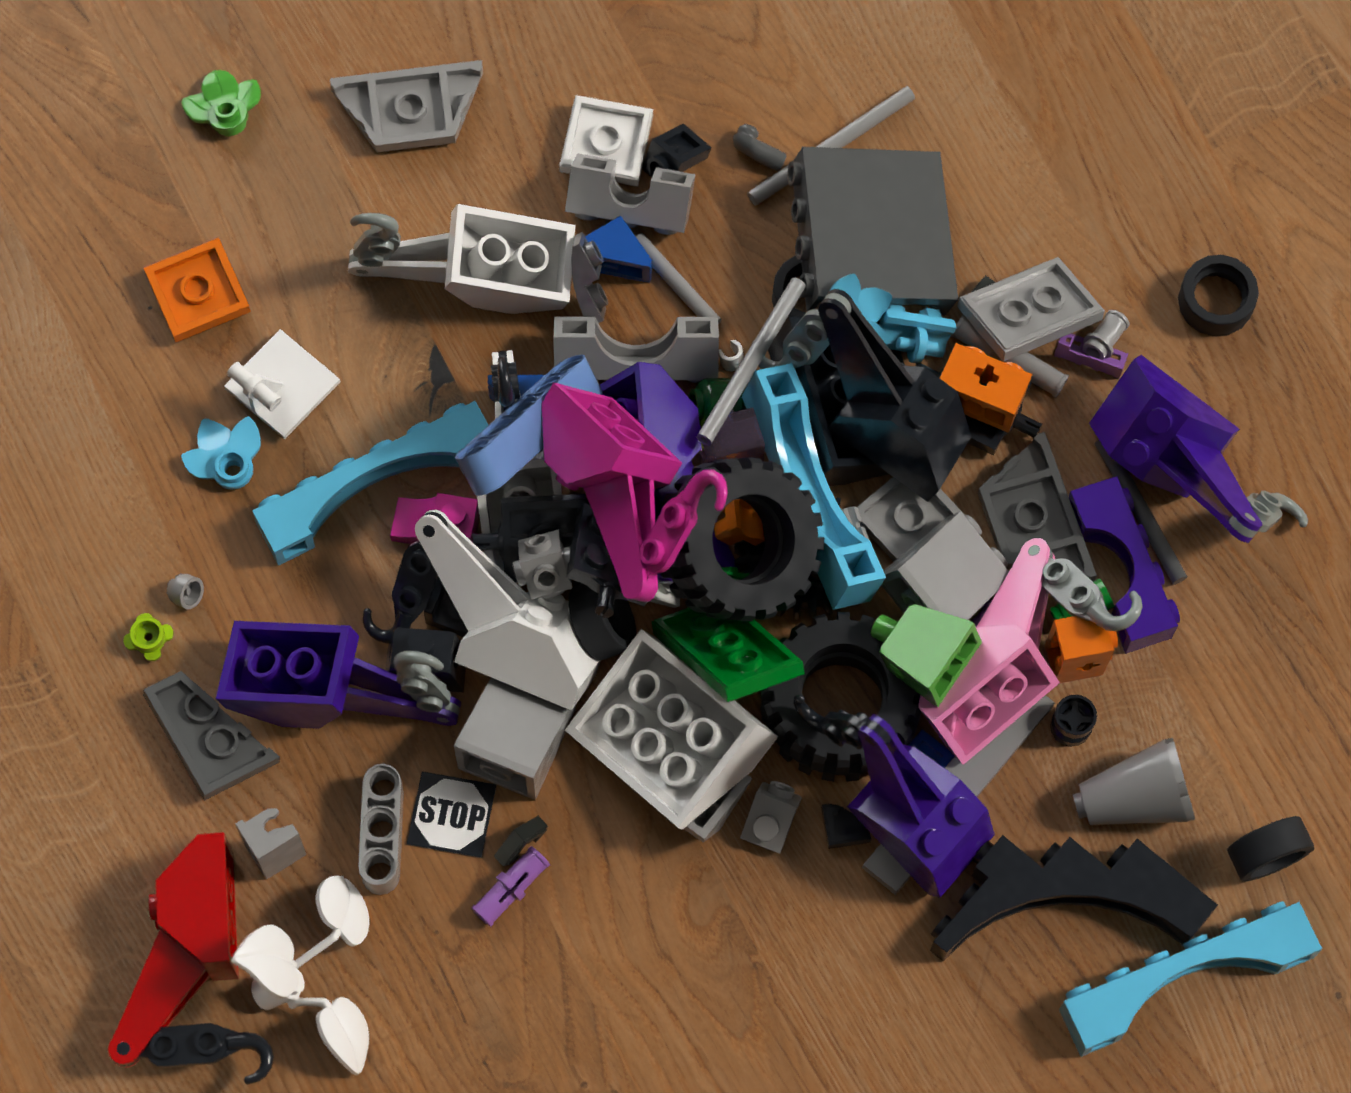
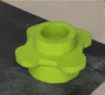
M143 613L136 618V621L131 626L130 633L124 636L123 642L128 650H137L144 654L147 661H156L161 657V649L164 644L172 640L174 632L170 625H161L151 614ZM147 634L153 636L149 641L145 640Z

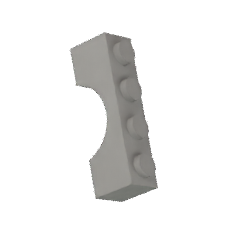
M554 317V367L567 358L583 354L597 380L607 381L637 362L660 364L673 380H688L693 383H699L705 378H718V317H677L672 328L663 337L643 345H630L614 340L603 331L596 317Z

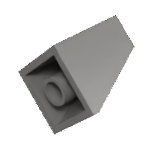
M959 511L947 516L883 571L886 578L881 586L903 613H905L909 606L917 604L969 620L999 590L1009 573L1006 568L1008 562L999 550L994 547L990 548L980 536L982 530L978 523L967 514L964 516Z
M491 677L454 744L458 769L536 800L565 736V729L570 724L576 711V705L572 710H569Z

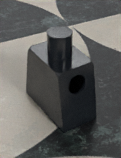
M394 628L387 649L386 671L397 675L394 658L400 652H423L443 663L442 670H436L431 667V673L439 681L446 684V689L449 692L464 693L466 667L454 662L461 642L455 633L439 630Z

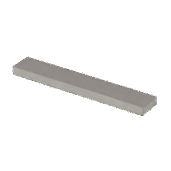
M1045 695L964 765L954 756L945 769L961 779L973 794L978 797L1049 713L1055 702ZM882 844L878 846L862 867V869L895 895L911 877Z

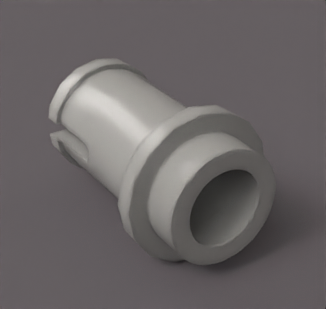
M1109 310L1095 331L1088 333L1084 337V353L1087 356L1101 360L1110 358L1114 352L1113 346L1130 325L1127 317L1119 311Z

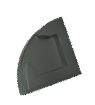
M537 816L515 828L495 853L494 857L503 867L510 865L520 857L519 853L526 844L531 841L536 843L547 831L548 825Z

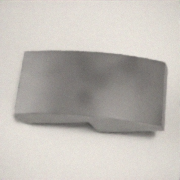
M583 232L575 235L572 246L571 266L574 289L583 316L596 317L598 323L604 321L605 306L608 305V299L599 283L593 284L592 282L599 279L602 267L600 264L604 260L597 244L594 241L588 242Z

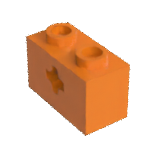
M955 343L940 379L958 392L965 415L1009 433L1027 392L1032 374L1024 371L1016 363L1002 362L987 356L977 347L963 346Z
M1077 616L1056 619L1045 643L1050 668L1060 683L1101 676L1104 674L1109 661L1112 660L1114 648L1118 647V637L1116 631H1107L1096 623Z

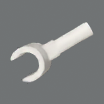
M730 340L731 348L737 354L734 357L725 356L719 349L721 365L727 371H736L744 358L742 345L737 340Z

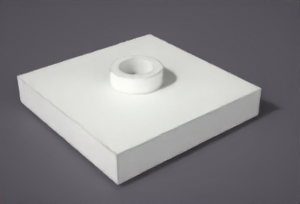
M575 95L559 171L570 174L571 165L577 153L617 160L615 168L616 182L638 186L653 119V109Z

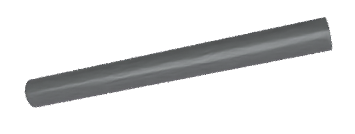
M1099 440L1096 441L1095 446L1112 477L1117 476L1121 487H1127L1134 502V511L1132 512L1139 525L1142 524L1144 526L1149 543L1172 584L1176 585L1184 581L1188 576L1129 471L1108 455Z

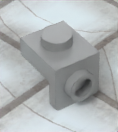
M771 781L770 784L763 782L756 792L740 839L781 853L802 797L794 794L795 790L787 784L777 781Z

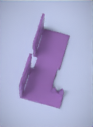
M1068 334L1061 337L1060 341H1058L1054 354L1055 357L1064 358L1078 365L1083 364L1093 368L1092 370L1112 375L1118 379L1120 378L1128 353L1113 348V354L1120 356V360L1111 357L1101 360L1085 355L1083 351V337ZM1067 338L1071 339L1070 343L1066 342ZM1073 340H1075L1077 342H1080L1081 345L1077 346L1072 344Z

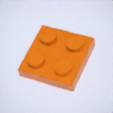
M219 238L144 267L146 277L175 343L251 312L248 301Z

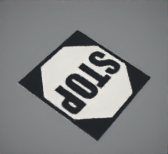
M422 771L406 844L482 858L496 784Z

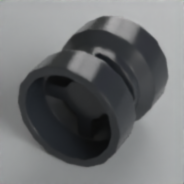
M1076 694L1069 695L1058 703L1051 719L1050 728L1052 735L1059 743L1069 747L1079 746L1090 737L1097 720V711L1092 701L1085 696Z

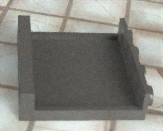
M824 147L801 148L794 161L789 163L787 179L788 184L794 188L795 199L792 202L791 216L792 221L797 223L799 236L796 239L795 254L797 260H801L803 273L800 280L805 283L806 287L801 297L806 300V310L816 309L837 280L854 273L859 279L861 289L876 287L889 292L892 295L890 304L929 305V308L939 309L941 315L945 316L959 299L941 152Z

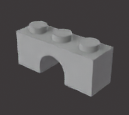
M577 153L571 165L565 212L575 213L576 217L583 220H596L598 218L614 220L621 216L629 228L642 225L653 227L656 232L661 234L684 233L689 220L696 174L656 167L651 179L650 188L640 194H631L621 189L616 182L615 168L617 160Z

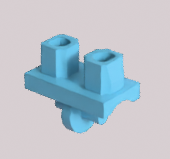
M890 304L879 320V326L889 337V343L886 344L888 348L907 352L909 362L920 364L925 355L943 358L947 342L957 328L955 320L943 318L939 309L926 307L920 310L919 314L906 312L902 304Z

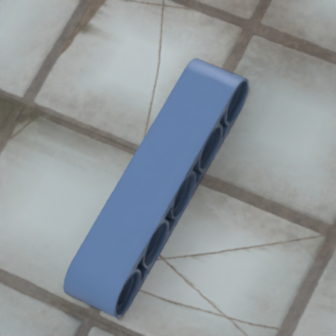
M585 355L572 356L553 367L526 391L520 399L516 400L511 407L507 408L457 453L455 458L476 496L488 494L503 486L544 448L542 402L553 382L602 395L603 391Z

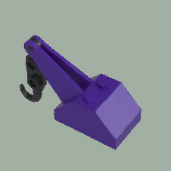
M796 695L793 700L794 707L804 721L813 729L826 735L833 743L840 747L847 743L859 750L863 748L870 781L847 808L928 895L940 898L973 861L980 848L995 835L988 809L961 779L914 746L903 745L894 729L881 717L873 714L869 718L861 712L854 716L843 710L838 712L830 711L823 717L805 703L803 695Z

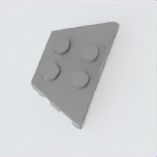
M482 60L337 77L330 78V85L336 98L376 152L456 143L483 75Z

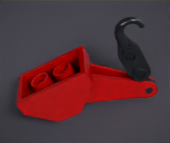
M224 832L197 834L155 880L156 894H149L150 919L155 920L156 930H159L118 1027L108 1045V1053L114 1063L122 1068L136 1065L141 1058L149 1059L157 1067L170 1068L214 1064L240 1050L252 1049L260 1056V1066L255 1073L245 1076L244 1083H257L267 1076L274 1060L271 1046L260 1035L249 1032H237L212 1023L169 1026L209 978L213 981L239 979V967L231 962L234 953L238 949L234 853Z

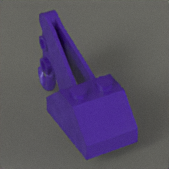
M637 362L600 384V387L603 391L602 395L614 398L682 462L670 485L654 489L656 522V517L661 514L663 508L661 503L666 494L678 492L674 488V483L682 475H692L694 466L691 460L702 449L701 442L696 437L701 426L699 424L698 408L660 364ZM713 529V550L721 568L737 567L728 544L718 540ZM661 573L657 574L658 583H673L671 578H662Z

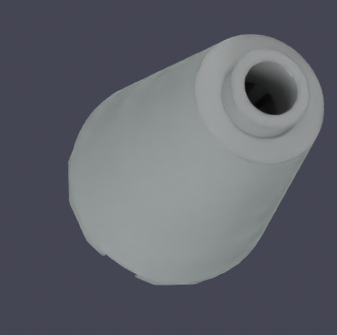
M1173 737L1162 740L1079 783L1080 793L1073 794L1079 819L1087 817L1090 825L1173 823L1196 820Z

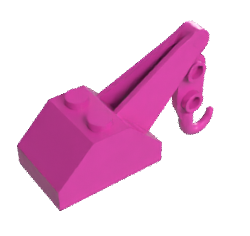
M553 382L542 402L544 462L557 474L555 479L561 485L571 490H578L579 487L584 488L615 568L624 597L631 600L649 602L655 597L658 590L657 574L667 571L673 565L676 556L697 523L696 510L705 488L709 484L715 486L717 491L715 509L721 511L727 501V483L722 474L715 470H703L695 474L686 488L664 505L655 523L654 489L670 485L682 462L614 398Z

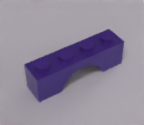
M1115 476L1070 491L1069 500L1084 541L1100 544L1113 551L1122 560L1128 573V592L1115 604L1111 615L1121 616L1130 610L1132 600L1129 594L1131 591H1136L1141 597L1143 607L1139 618L1128 628L1116 631L1125 654L1172 639L1178 627L1177 623L1180 622L1179 611L1173 599L1167 600L1162 588L1165 584L1162 569L1157 561H1151L1147 548H1149L1148 535L1142 524H1136L1132 514L1134 502L1128 488H1122L1118 477Z

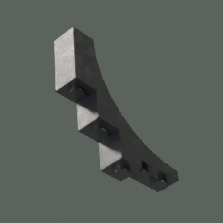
M1002 835L995 844L987 841L974 856L973 861L977 865L971 877L982 886L979 887L973 883L958 901L963 906L953 919L946 915L931 932L935 940L930 951L944 962L968 938L992 923L1025 910L1055 905L1095 906L1126 913L1159 928L1183 945L1191 940L1212 915L1218 904L1138 838L1129 848L1123 844L1118 847L1106 862L1111 869L1107 868L1071 837L1062 846L1055 842L1046 851L1039 861L1044 865L1042 868Z

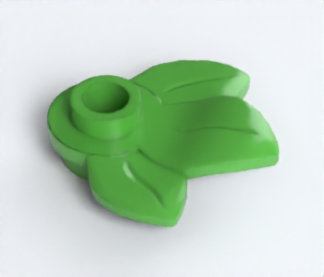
M214 70L204 77L201 85L202 93L183 98L182 106L186 115L193 122L210 123L211 127L219 134L234 136L245 129L249 116L248 111L259 103L261 89L255 79L238 84L234 76L229 72Z

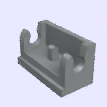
M276 808L264 810L247 822H244L242 819L235 823L245 847L266 880L307 855L300 835L293 824L266 832V822L275 819L279 815V811Z

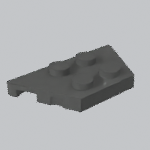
M1045 432L1038 433L1021 453L1014 455L997 475L990 477L978 490L977 494L996 548L1006 558L1008 562L1006 568L1011 569L1022 546L1031 539L1041 538L1046 541L1055 559L1064 558L1070 560L1091 581H1094L1097 574Z

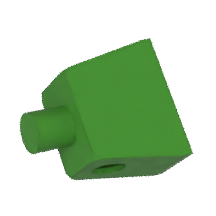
M917 604L909 606L899 622L884 614L880 615L874 622L871 630V636L883 642L879 653L887 669L937 707H939L982 643L973 622Z

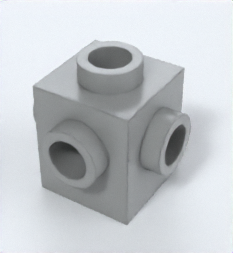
M559 530L518 540L519 560L513 562V567L519 586L527 585L531 600L539 597L554 598L561 595L565 590L572 589V580L566 577L571 546L564 548Z

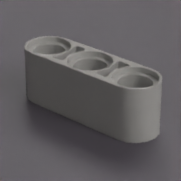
M377 764L369 768L364 775L362 783L358 866L366 889L378 895L388 894L396 888L399 883L401 868L404 791L398 771L387 764ZM381 780L391 781L395 785L391 793L383 796L376 795L372 792V789ZM377 822H389L393 828L387 836L379 838L370 834L372 826ZM376 863H385L391 867L390 873L385 878L379 880L368 876L369 869Z

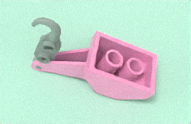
M1041 538L1027 541L1022 546L1012 568L976 627L982 640L981 645L939 707L920 696L918 708L949 751L964 765L1060 683L1039 651L1049 594L1071 616H1077L1094 622L1107 631H1120L1134 624L1141 614L1143 606L1136 591L1130 592L1129 597L1132 600V606L1126 614L1112 616L1106 609L1103 595L1098 586L1074 563L1064 558L1055 559L1050 547Z

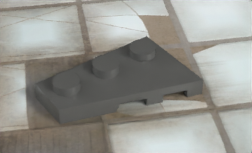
M182 671L143 690L145 700L204 801L279 763V755L257 741L251 735L252 732L241 722L237 723L219 707L218 702Z

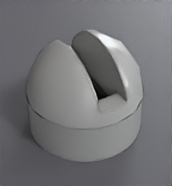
M180 573L175 576V579H171L168 582L166 593L170 601L175 605L185 609H193L202 599L204 585L200 578Z

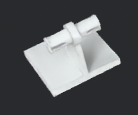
M280 329L244 366L239 362H235L229 368L227 376L231 377V379L224 385V388L283 439H286L340 383V379Z

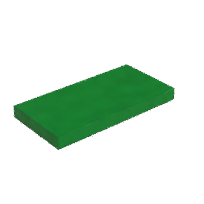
M686 608L651 621L653 634L727 702L804 675L803 661L754 619L753 621L714 619L707 617L706 613H698L690 608Z

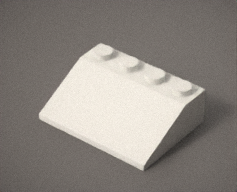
M642 629L565 729L568 734L680 829H684L753 771L778 738L774 732L735 700L730 702L724 700L666 645Z

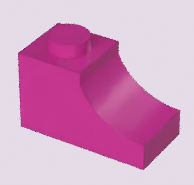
M437 493L436 497L427 499L398 497L390 534L391 541L406 544L419 541L415 534L417 521L427 511L439 510L473 542V533L477 534L480 521L477 499Z

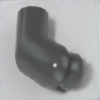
M749 124L739 126L737 133L733 135L735 148L754 161L778 172L783 166L787 154L758 140L759 132L754 126Z

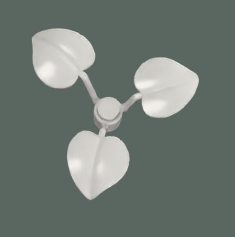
M331 876L320 883L316 892L318 913L323 922L333 929L327 938L294 961V947L289 936L275 925H265L256 929L244 939L234 953L231 962L242 968L254 979L252 982V995L255 1002L262 1009L270 1010L284 1003H287L290 1009L299 1006H318L323 1010L319 1011L316 1015V1025L320 1037L337 1060L356 1076L364 1067L369 1046L367 1022L359 1008L345 997L335 999L332 1004L326 998L299 997L305 985L303 975L298 970L300 966L338 940L339 936L349 946H356L364 941L369 930L368 909L358 889L343 876Z

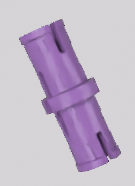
M530 846L528 851L506 873L501 871L496 876L498 882L471 909L484 923L491 927L495 920L516 899L521 901L525 897L524 890L550 866V863L540 852Z

